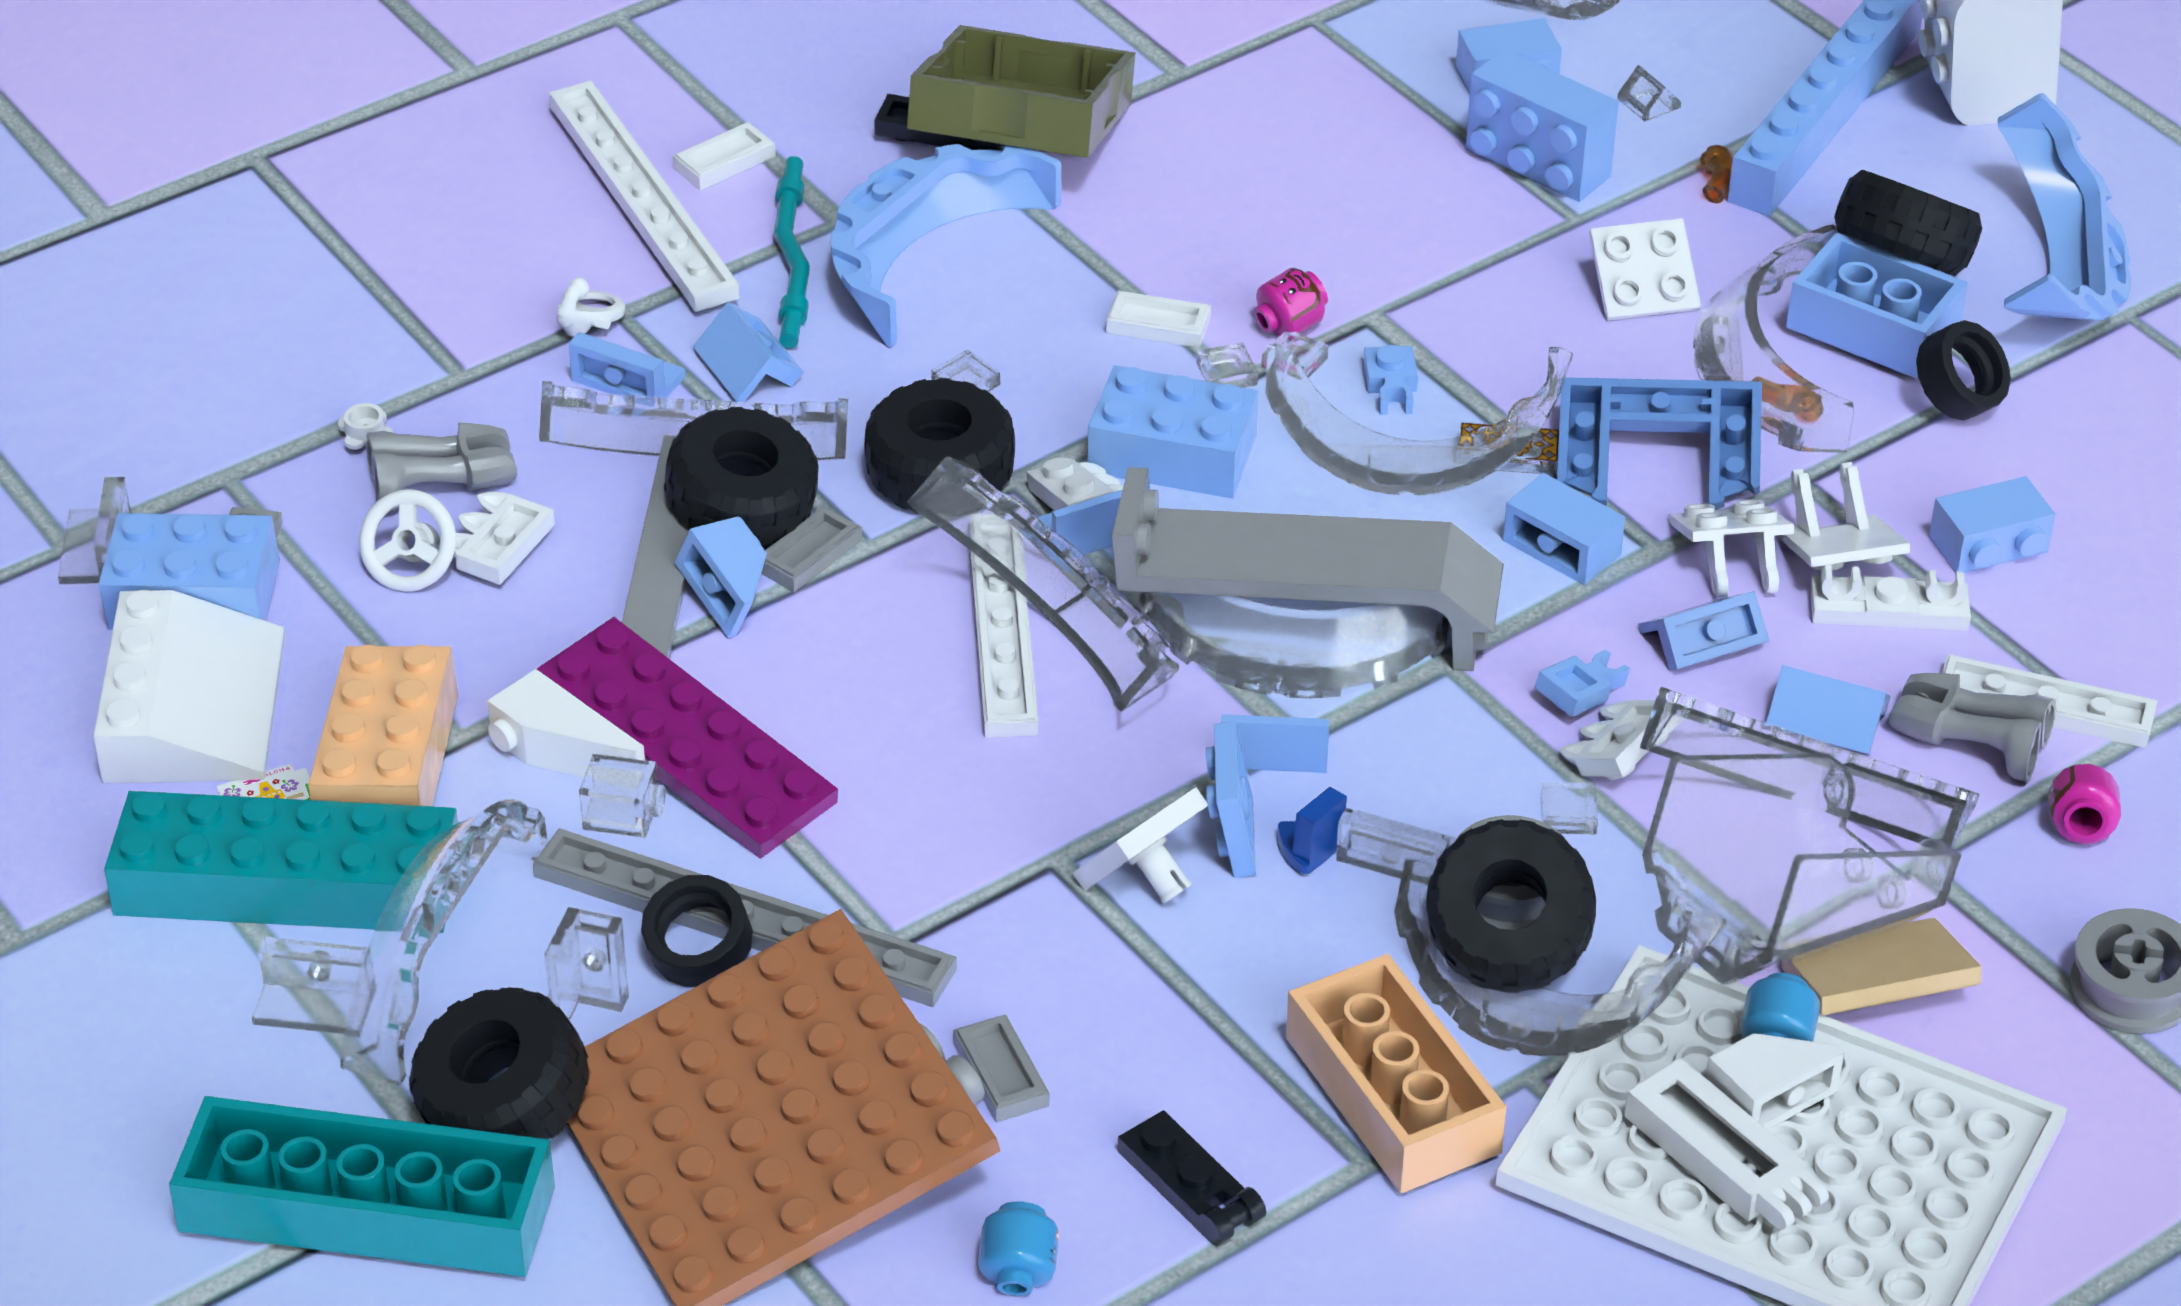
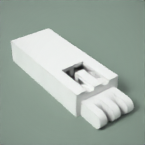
M1681 1057L1628 1090L1624 1116L1747 1222L1762 1214L1778 1229L1784 1230L1794 1223V1217L1802 1218L1811 1212L1812 1206L1818 1207L1828 1200L1827 1189L1819 1180L1804 1169L1805 1161ZM1747 1160L1751 1164L1746 1166L1742 1162ZM1756 1168L1764 1175L1761 1177L1757 1176Z

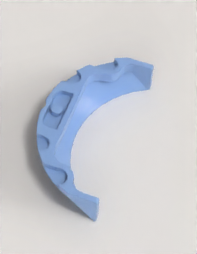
M2039 93L1998 118V128L2015 155L2039 209L2048 243L2050 273L2004 299V308L2017 314L2086 320L2106 319L2119 311L2117 307L2127 301L2130 292L2131 274L2128 267L2130 257L2124 230L2108 209L2106 201L2111 199L2112 196L2103 176L2083 157L2077 146V141L2081 139L2078 131L2064 113L2044 93Z
M960 144L936 147L934 156L919 160L905 156L870 174L869 179L863 184L854 187L837 211V221L833 232H831L832 260L839 278L888 348H891L897 342L896 301L891 296L880 292L884 277L896 258L908 246L925 234L965 217L1009 209L1053 210L1061 204V162L1035 149L1002 144V150H971Z

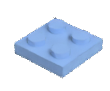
M1236 721L1214 724L1215 746L1206 747L1208 775L1210 780L1215 779L1216 785L1206 787L1209 814L1211 819L1220 818L1221 824H1216L1218 851L1220 857H1230L1234 878L1256 875L1254 800Z

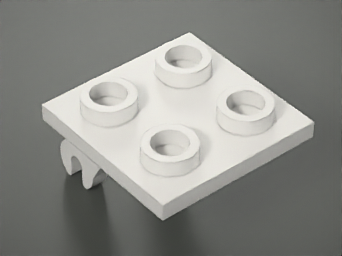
M1683 218L1590 229L1589 235L1606 321L1700 310L1701 303Z
M1852 462L1841 463L1839 470L1844 493L1846 523L1824 527L1818 526L1808 473H1804L1803 469L1792 470L1791 486L1795 496L1797 526H1794V534L1778 535V538L1810 567L1822 571L1825 565H1831L1832 570H1837L1844 566V562L1858 560L1870 564H1881L1891 561L1893 555L1910 553V543L1877 515H1866L1857 466H1852Z
M1741 500L1734 502V509L1715 510V505L1690 504L1684 506V513L1669 514V524L1692 542L1705 541L1713 595L1716 594L1717 597L1728 596L1729 584L1725 566L1723 536L1750 533L1755 535L1763 590H1767V593H1778L1779 574L1776 566L1774 536L1794 534V524L1778 514L1777 510L1765 506V502L1761 500Z

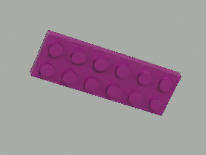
M612 617L537 668L542 674L644 746L645 768L648 772L759 859L770 853L838 802V788L615 617Z

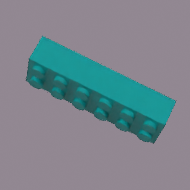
M128 791L104 872L113 916L444 933L462 850L457 810L452 807Z
M204 1096L169 1183L178 1232L526 1277L555 1188L549 1139Z

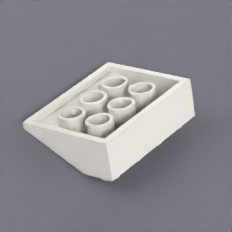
M174 590L120 591L93 736L102 783L265 780L285 641L284 627Z

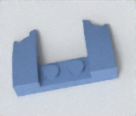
M1562 377L1557 480L1591 495L1592 499L1607 506L1610 431L1710 433L1708 504L1715 505V510L1724 507L1725 499L1747 490H1750L1753 495L1760 493L1762 382Z

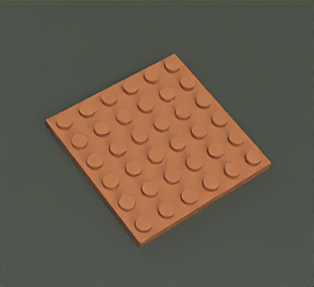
M842 909L831 913L585 1046L588 1055V1069L590 1070L588 1085H586L582 1097L583 1100L573 1118L570 1117L566 1122L674 1306H723L1001 1151L997 1137Z

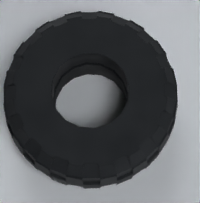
M1863 169L1849 178L1834 215L1838 233L1952 276L1967 268L1983 229L1980 213Z
M938 378L937 380L922 379L913 381L912 384L905 387L900 386L875 406L871 411L868 422L866 421L864 449L867 473L870 475L874 487L895 505L903 509L914 510L918 514L923 513L909 505L908 502L958 471L966 474L997 495L1007 481L1010 480L1013 473L1015 434L1012 417L1008 410L990 392L985 389L982 390L976 387L975 384L964 380L960 382L951 380V378ZM959 477L917 503L933 514L947 516L955 515L957 512L974 510L985 501L989 502L991 498Z
M729 407L724 410L715 409L688 422L680 429L676 438L673 439L665 470L664 490L666 491V502L670 510L679 519V522L689 530L702 525L741 517L753 535L758 538L761 546L766 548L794 531L798 525L810 516L817 493L819 464L811 444L799 430L796 431L783 418H777L768 414V411L756 408L755 410L743 409V407Z
M1501 819L1469 829L1458 836V839L1443 851L1437 860L1433 874L1430 875L1426 895V914L1429 930L1437 949L1445 958L1446 963L1457 974L1462 975L1471 981L1472 984L1486 990L1492 989L1502 991L1503 993H1519L1548 986L1560 976H1565L1576 965L1579 957L1586 951L1592 937L1596 919V894L1592 876H1590L1585 860L1578 850L1574 849L1565 840L1564 836L1553 829L1540 826L1536 822L1522 819ZM1505 883L1524 884L1536 890L1546 904L1536 920L1526 927L1515 930L1499 929L1487 923L1477 912V907L1487 892L1495 886Z
M515 987L479 991L473 993V996L463 1001L458 1000L449 1006L447 1011L440 1018H435L426 1029L425 1036L421 1042L419 1041L411 1061L409 1090L415 1101L413 1103L426 1124L541 1139H554L563 1130L570 1117L573 1118L583 1100L582 1097L586 1085H588L590 1073L585 1046L578 1032L560 1007H557L549 997L539 992ZM509 1067V1069H507V1070H506L504 1073H502L500 1076H498V1077L495 1078V1079L490 1080V1078H492L494 1075H496L499 1071H501L502 1069H505V1068Z

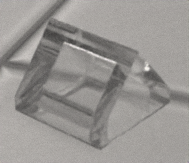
M1639 64L1617 94V99L1644 122L1681 108V101Z

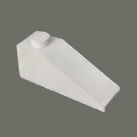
M537 669L487 700L490 721L488 732L493 743L504 752L509 751L526 765L640 790L647 785L644 746Z

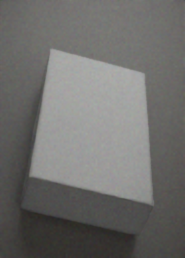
M822 506L798 525L794 531L782 537L765 550L767 554L761 574L795 593L861 542L862 527Z
M1006 1014L953 1030V1044L959 1055L967 1060L980 1077L985 1093L983 1100L996 1123L1050 1106V1093Z

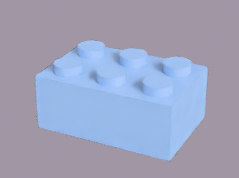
M1503 49L1471 74L1466 149L1577 202H1581L1611 177L1619 101Z
M1836 232L1792 282L1786 328L1804 334L1811 339L1819 340L1845 350L1852 355L1863 357L1891 368L1898 373L1918 379L1916 358L1919 346L1929 335L1952 323L1961 321L1968 282Z
M1113 365L1088 425V463L1097 464L1106 470V474L1120 479H1125L1128 467L1149 468L1150 484L1233 499L1257 436L1258 390L1242 388L1232 384L1191 379L1186 376L1145 371L1135 367Z
M118 513L98 584L108 630H113L120 591L174 590L266 621L280 563L272 515Z

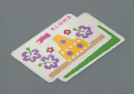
M292 765L266 771L265 780H235L217 786L219 794L224 796L311 800L308 788L310 776L307 769L302 768L294 771Z

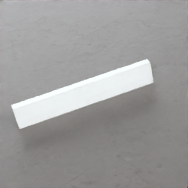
M1010 512L968 514L969 540L991 556L1025 586L1019 519ZM970 548L985 738L1038 736V715L1026 594Z

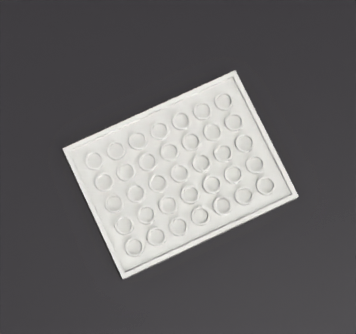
M1639 945L1497 1169L1495 1186L1791 1306H1970L2064 1125L2067 1108L1819 1014L1813 1042L1837 1045L1844 1052L1838 1091L1773 1126L1768 1131L1805 1161L1804 1169L1825 1186L1829 1198L1818 1207L1812 1206L1811 1212L1802 1218L1794 1217V1223L1784 1230L1778 1229L1762 1214L1747 1222L1624 1115L1628 1090L1680 1057L1706 1078L1709 1057L1723 1045H1733L1743 1039L1740 1034V1024L1747 991L1750 987ZM1747 1160L1742 1162L1746 1166L1751 1164ZM1756 1168V1175L1759 1177L1763 1176L1764 1174Z

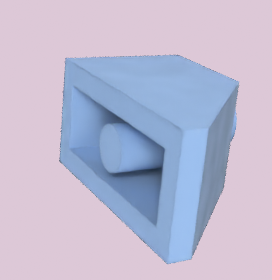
M734 517L691 528L674 562L728 638L737 636L753 603L767 554L758 538L753 535L741 517Z

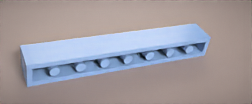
M1863 0L1733 156L1727 202L1769 217L1773 214L1918 35L1922 22L1919 0Z

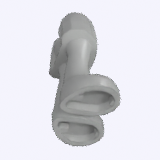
M458 422L457 435L446 437L396 434L388 431L368 432L366 435L368 468L371 481H374L376 502L389 493L404 490L409 485L417 483H463L467 490L472 491L508 484L517 477V466L513 454L510 452L511 446L508 433L505 429L499 427Z
M1917 673L1911 674L1907 679L1902 696L1896 701L1889 714L1888 722L1896 731L1934 745L1941 744L1945 738L1989 744L2004 753L2007 775L2015 780L2029 782L2035 769L2039 748L2044 749L2051 736L2056 714V701L2053 698L2037 694L2018 696L1977 693L1960 688V674Z

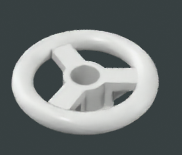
M404 489L389 493L379 499L364 518L359 537L362 560L372 577L387 588L401 592H411L426 588L436 582L446 572L453 559L456 547V532L453 520L444 505L426 492ZM399 506V527L394 531L392 540L376 550L375 535L380 521L389 511ZM417 506L424 508L434 517L439 527L440 540L433 526L418 522ZM413 533L416 541L415 545L409 549L407 540ZM397 557L409 562H427L431 564L425 571L414 576H399L384 567V565Z

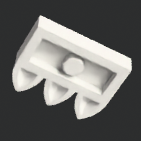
M1054 458L1046 461L1043 467L1027 472L1029 490L1053 510L1123 489L1120 480L1106 474V470L1103 467L1088 462L1078 463L1072 458Z
M504 492L480 493L477 495L478 501L487 513L469 512L458 515L462 527L469 534L456 533V547L453 558L456 560V568L458 570L501 585L555 525L554 509Z
M1627 700L1605 706L1600 709V712L1606 721L1582 727L1580 732L1586 741L1562 747L1560 752L1566 760L1578 767L1581 776L1606 777L1609 780L1623 778L1633 772L1636 767L1635 764L1648 752L1640 747L1669 701L1674 702V700ZM1671 708L1648 743L1649 746L1655 747L1664 740V735L1681 719L1676 708Z

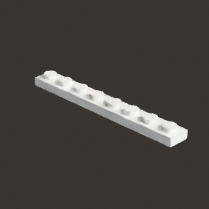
M590 80L549 92L550 108L694 311L714 308L720 304L740 299L739 283L594 83Z

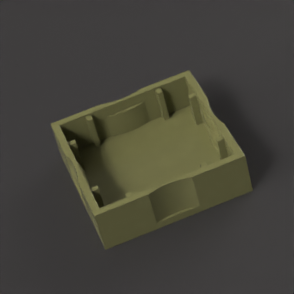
M959 25L943 42L941 50L928 57L911 75L907 129L1088 158L1131 105L1136 52L1073 42L1045 40L1022 34Z

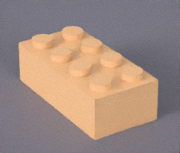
M345 646L308 784L311 800L433 806L459 696L451 646Z
M1389 954L1288 991L1286 1039L1400 1194L1502 1153L1507 1106Z

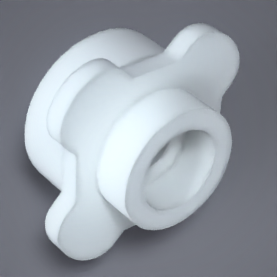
M361 403L354 405L338 421L339 430L345 432L346 435L344 438L345 446L350 449L367 448L366 435L368 432L388 431L393 433L391 428L386 427V413L375 404Z

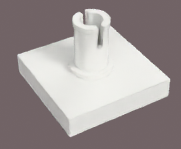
M1195 787L1114 842L1072 874L1083 890L1086 891L1128 861L1131 865L1137 863L1160 896L1161 902L1163 904L1192 885V882L1186 878L1164 846V843L1168 841L1165 836L1206 808L1208 803L1197 787Z

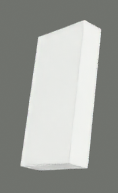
M746 122L673 156V169L701 191L776 157L775 143L752 124Z
M1117 291L1106 319V333L1200 348L1211 320V305Z

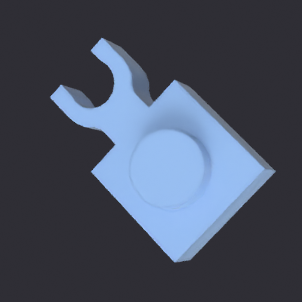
M1386 345L1383 347H1364L1363 365L1368 393H1380V415H1387L1388 403L1390 402L1403 404L1405 414H1412V392H1417L1418 384L1413 346Z
M1607 650L1595 654L1592 662L1585 664L1576 656H1572L1539 671L1534 688L1551 700L1559 709L1573 717L1606 702L1611 690L1625 685L1630 668L1626 665L1617 669L1608 668L1607 664L1611 653Z

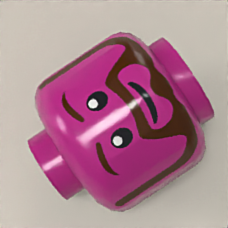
M1292 267L1258 287L1256 293L1258 306L1254 308V315L1258 324L1265 332L1270 333L1273 331L1278 336L1289 340L1323 320L1325 305L1328 303V295L1322 282L1313 272H1304L1301 269Z
M2075 764L2063 769L2053 779L2049 789L2050 821L2057 833L2066 840L2078 844H2094L2106 839L2116 830L2121 818L2120 790L2114 777L2104 768L2093 764Z

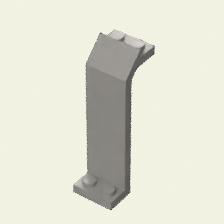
M1128 467L1112 532L1118 591L1425 606L1442 613L1451 625L1453 670L1474 671L1477 650H1486L1488 633H1494L1504 563L1452 522L1159 508L1158 490L1150 489L1149 468Z

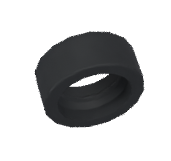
M1966 320L1952 323L1929 335L1919 346L1916 358L1918 379L1931 403L1946 416L1962 421L1976 417L2000 405L2008 395L2011 382L2009 362L1996 338L1980 324ZM1952 348L1961 354L1968 363L1974 376L1975 392L1966 387L1959 378L1953 365Z
M687 875L668 882L651 897L643 912L641 933L654 967L667 980L685 987H696L746 960L752 946L753 929L740 894L726 881L710 875ZM696 907H713L727 915L730 923L729 930L725 938L713 949L698 955H681L668 948L665 941V933L671 922L683 912Z

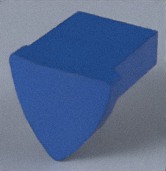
M1331 786L1298 811L1295 821H1282L1278 823L1277 841L1280 851L1287 862L1302 874H1309L1335 854L1344 843L1345 834L1343 831L1347 796Z

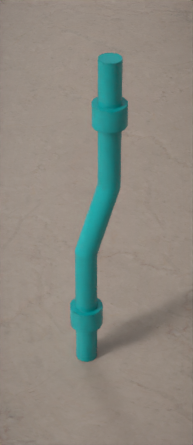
M797 156L787 158L783 177L777 182L775 193L778 209L774 237L791 268L787 294L780 301L778 315L782 322L779 342L788 349L798 345L800 329L807 320L809 302L805 297L810 264L793 233L796 210L803 201L805 185L801 180L804 162Z

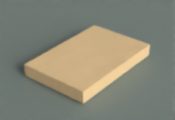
M1935 917L1778 947L1779 966L1785 973L1794 974L1802 978L1816 993L1820 1001V1013L1823 1016L1981 984V965Z

